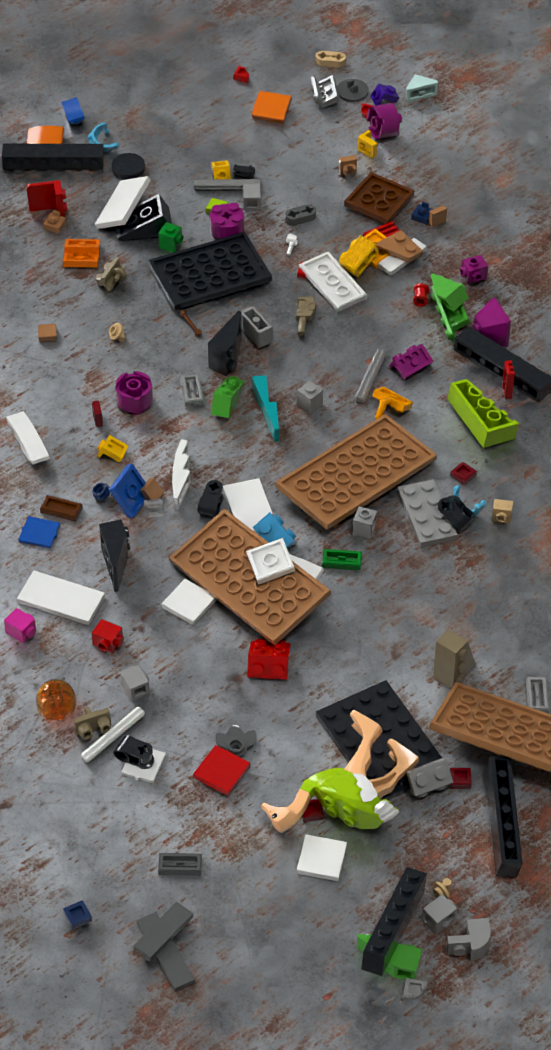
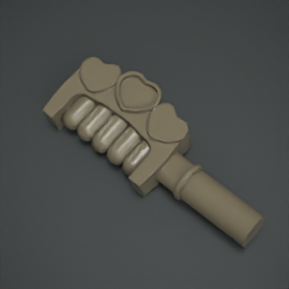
M298 297L299 305L298 313L296 314V320L299 323L298 336H304L306 321H312L313 315H315L316 305L314 297Z

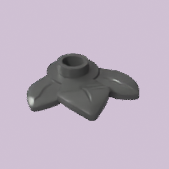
M233 724L226 734L216 733L217 745L238 757H242L246 753V749L255 744L257 738L255 730L244 733L237 724Z

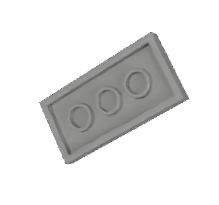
M434 479L397 488L398 495L420 548L457 540L455 528L452 527L438 509V502L442 498Z

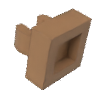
M356 156L340 157V175L344 174L347 176L348 173L355 175L357 172Z
M53 210V213H50L43 223V228L60 233L67 223L66 217L60 216L59 211Z

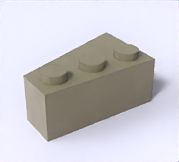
M447 629L436 641L433 678L452 689L455 682H464L466 675L476 666L468 641Z

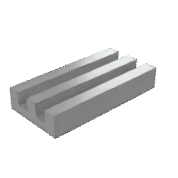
M199 374L181 376L185 407L191 403L193 406L196 403L204 405ZM192 379L196 380L198 398H195ZM185 380L189 382L191 398L189 399Z
M526 677L527 706L549 714L546 677ZM531 682H534L536 706L532 705ZM538 682H542L544 706H540Z

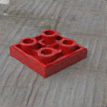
M215 745L193 773V778L229 796L250 768V762Z

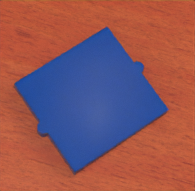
M28 516L25 525L21 527L22 532L18 541L51 548L54 539L57 538L60 522Z

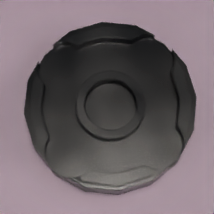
M123 153L113 159L112 171L121 179L137 178L138 175H142L145 171V161L135 153Z

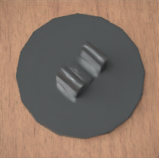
M347 79L337 85L339 97L346 101H361L366 98L369 92L367 84L358 79Z

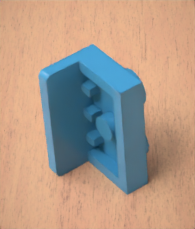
M269 512L252 527L268 543L283 538L287 549L292 544H297L294 539L297 536L290 528L286 530L283 527L284 521L278 514L274 516Z

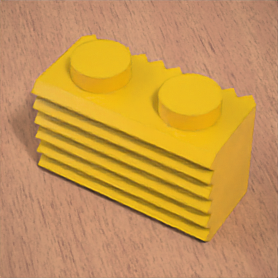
M360 235L351 242L348 251L341 254L339 258L340 265L347 272L359 278L378 254L377 245Z

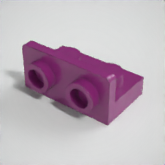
M423 344L417 347L412 345L403 355L401 353L395 355L389 367H396L405 380L431 365L434 360Z

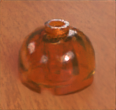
M50 679L44 682L36 693L38 712L40 711L43 717L50 720H61L66 718V715L70 712L72 714L76 707V695L72 686L61 679Z

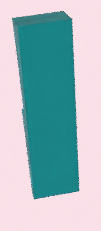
M267 375L252 376V390L274 442H279L277 402H269Z

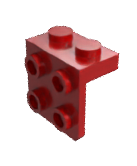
M60 180L33 183L26 186L28 205L31 212L57 209L60 212V216L65 217V212H68L67 202H63L66 199L65 189L61 188Z
M264 639L252 641L248 653L247 677L287 680L291 644L280 640L276 645Z

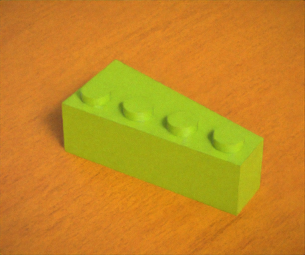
M468 379L450 384L448 401L483 448L515 439L519 423L515 419L511 420L507 417L508 413L504 410L500 411L494 406V401L485 398L483 392Z

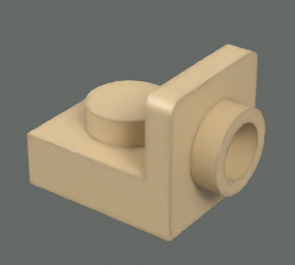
M494 499L492 521L511 523L513 501Z

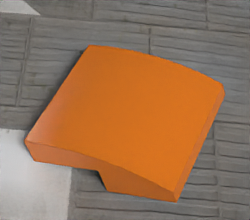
M260 91L254 104L252 118L284 123L292 96Z
M61 126L29 128L27 143L63 144L64 128Z
M66 239L63 267L98 268L100 239Z

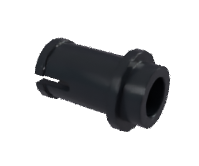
M234 165L233 171L235 172H233V175L247 176L249 179L254 177L255 167H252V165Z

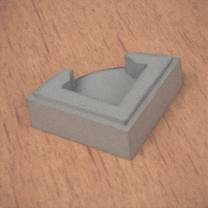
M406 978L402 1001H412L421 997L428 987V982Z

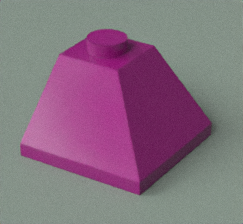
M492 298L475 315L472 328L502 347L509 346L511 320L497 299Z

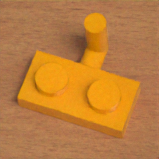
M384 386L375 389L372 395L380 402L375 419L383 416L387 405L393 407L397 412L407 411L413 405L412 401Z

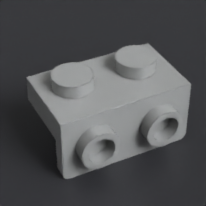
M333 75L319 82L315 76L311 77L312 84L310 86L315 93L313 94L316 104L319 103L322 109L340 101L336 80Z
M445 758L406 771L411 787L408 791L416 797H424L429 794V791L434 789L443 790L447 788L448 784L453 783L448 762Z

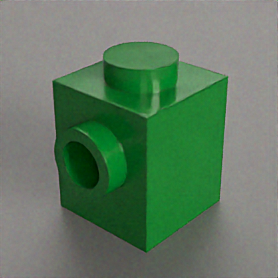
M166 222L158 233L159 248L173 253L176 252L184 238L182 227Z

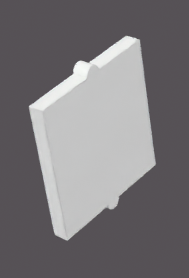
M153 749L154 765L151 768L141 769L132 764L125 763L121 775L135 778L136 781L143 780L154 783L166 753Z

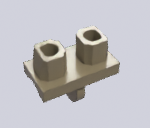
M114 258L111 263L104 265V273L98 274L95 277L99 286H104L106 291H111L118 281L123 282L127 278L125 268L120 265V258Z
M87 707L84 708V715L73 719L75 734L77 737L81 736L83 740L92 738L93 731L100 730L101 733L105 734L111 729V718L108 708L91 712L90 708Z

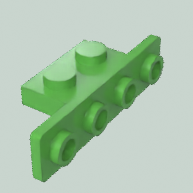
M433 285L431 286L433 291L431 296L434 302L438 304L436 309L439 315H442L440 320L443 326L447 327L445 333L449 340L453 339L455 342V337L457 336L455 331L471 323L464 304L455 311L444 308L436 295Z

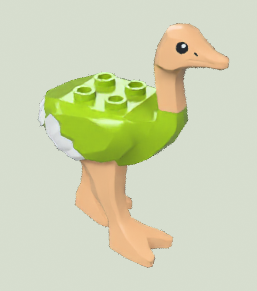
M353 710L350 713L354 721L352 727L363 739L358 751L345 768L327 769L306 779L300 787L295 800L288 807H275L262 803L261 808L267 813L274 828L283 833L298 823L311 798L316 796L326 813L331 817L342 819L350 827L376 829L399 814V810L389 800H381V798L391 793L397 782L406 774V771L412 770L419 763V757L397 741L389 739L387 745L391 751L388 755L397 765L385 776L368 780L366 772L371 764V747L381 735L382 728L375 721Z

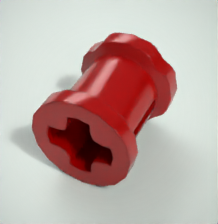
M419 283L414 286L415 296L413 297V304L415 306L424 307L428 304L427 294L430 290L428 285Z

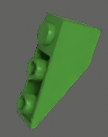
M431 274L436 295L444 308L455 311L469 298L466 293L467 290L462 283H456L452 279L444 278L442 275Z
M235 376L227 377L213 394L211 415L226 418L231 416L244 386V380H239Z
M358 933L357 948L362 952L371 935ZM399 943L385 971L394 978L406 980V978L416 979L421 963L422 949L414 945Z

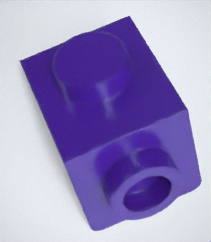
M379 83L370 96L375 105H380L383 99L397 102L400 98L393 86Z

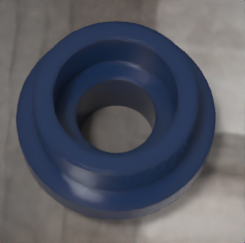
M102 482L97 483L92 489L93 497L98 501L106 499L110 495L108 490L110 486Z

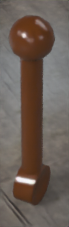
M181 310L180 316L184 317L195 331V336L200 337L202 331L196 328L186 315V311Z

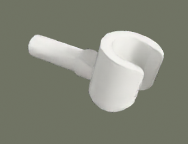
M291 233L286 238V243L289 244L286 253L288 257L291 255L293 247L298 244L297 236Z

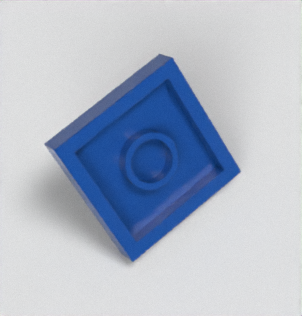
M127 464L108 489L111 496L115 498L128 518L134 517L146 501L140 491L146 482L133 464Z

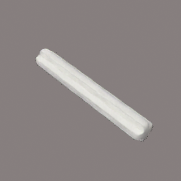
M136 707L82 753L81 758L86 763L92 761L144 717L145 712L140 707Z

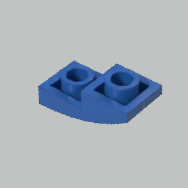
M77 97L61 102L69 124H78L85 119Z

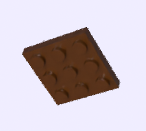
M370 172L344 200V206L386 224L391 222L413 198L415 190Z

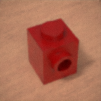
M103 619L99 621L92 631V644L103 651L114 653L124 642L122 627Z

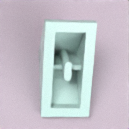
M415 74L406 88V102L437 95V80Z

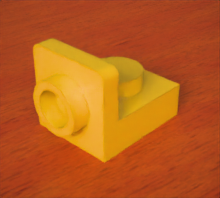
M367 130L358 137L357 150L373 159L377 156L378 143L371 139V131Z
M228 160L211 162L214 179H231Z
M109 435L106 440L102 439L99 443L97 457L100 458L104 453L120 463L128 445Z

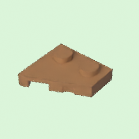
M402 230L376 243L378 251L383 249L388 251L390 256L400 258L408 263L421 257L423 254V250Z

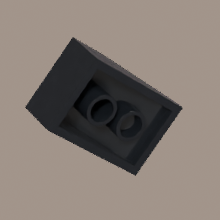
M160 194L136 205L126 224L116 226L119 240L158 237L159 231L166 222L172 224L169 206Z
M238 310L208 342L209 368L226 377L237 367L242 339L241 311Z
M122 519L99 524L101 550L114 592L119 591L128 560L127 550H130L129 530L127 526L124 527Z

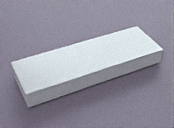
M415 238L411 239L423 250V253L426 251V245ZM389 255L378 263V268L392 276L406 266L408 262Z

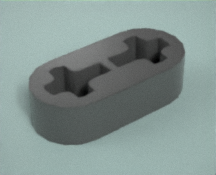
M303 205L289 209L285 213V222L288 225L294 226L313 221L316 218V207L313 205Z

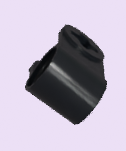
M211 480L206 484L203 495L198 503V513L213 517L219 514L224 498L222 493L223 485L220 481Z
M455 495L442 498L438 502L439 511L457 531L462 532L475 518L474 513Z
M124 735L113 751L114 756L118 760L141 769H149L154 765L151 744L135 739L130 735Z

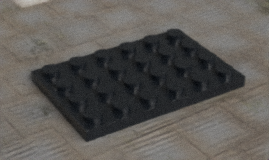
M246 232L148 260L149 267L174 310L272 281L270 271Z
M387 680L316 711L317 719L348 763L358 751L363 739L352 727L354 721L350 713L355 710L381 726L382 733L371 747V764L366 772L368 780L385 776L397 765L388 755L391 751L387 745L389 739L397 741L419 757V763L414 768L442 759L439 752ZM407 774L397 782L393 791L383 796L381 800H390L407 792L411 788Z

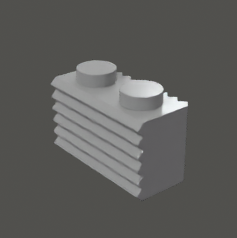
M254 306L242 310V331L252 339L255 346L261 348L272 343L273 327Z

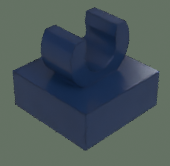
M422 201V205L419 204L412 213L411 220L427 225L429 222V211L433 210L429 208V203Z
M83 900L63 908V913L72 930L92 921V916Z

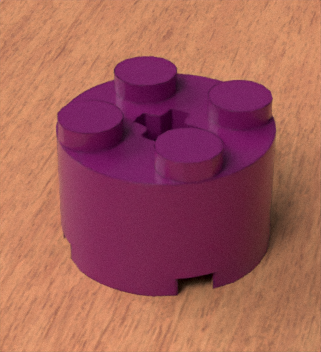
M394 103L376 105L368 109L367 122L370 121L371 127H368V129L371 131V136L374 139H383L399 135L402 116L397 112Z
M230 203L214 205L210 212V233L213 238L221 239L244 232V212L239 207V204Z
M133 371V374H127L126 372L117 378L115 390L116 402L119 408L134 415H140L151 406L153 391L151 379L147 374Z

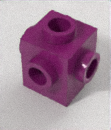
M482 255L463 259L460 275L462 278H465L468 284L487 279L488 265Z

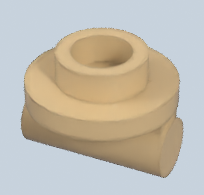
M115 323L110 327L109 336L112 340L126 341L122 324Z
M445 878L442 883L435 882L433 884L434 896L438 898L443 894L447 899H450L451 880Z

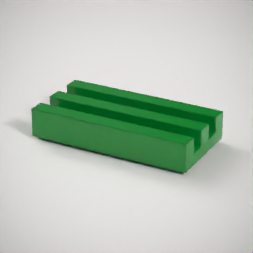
M323 549L322 568L361 571L362 551Z

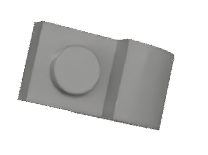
M489 918L467 919L466 935L447 936V955L462 956L469 954L470 961L483 957L488 951L491 929Z

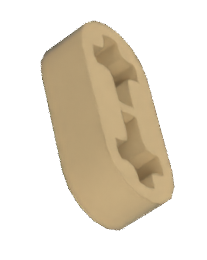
M319 51L316 53L315 61L319 66L341 68L346 64V55L341 52Z

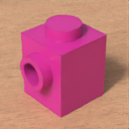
M18 608L4 619L5 632L23 644L29 638H32L36 632L34 617Z

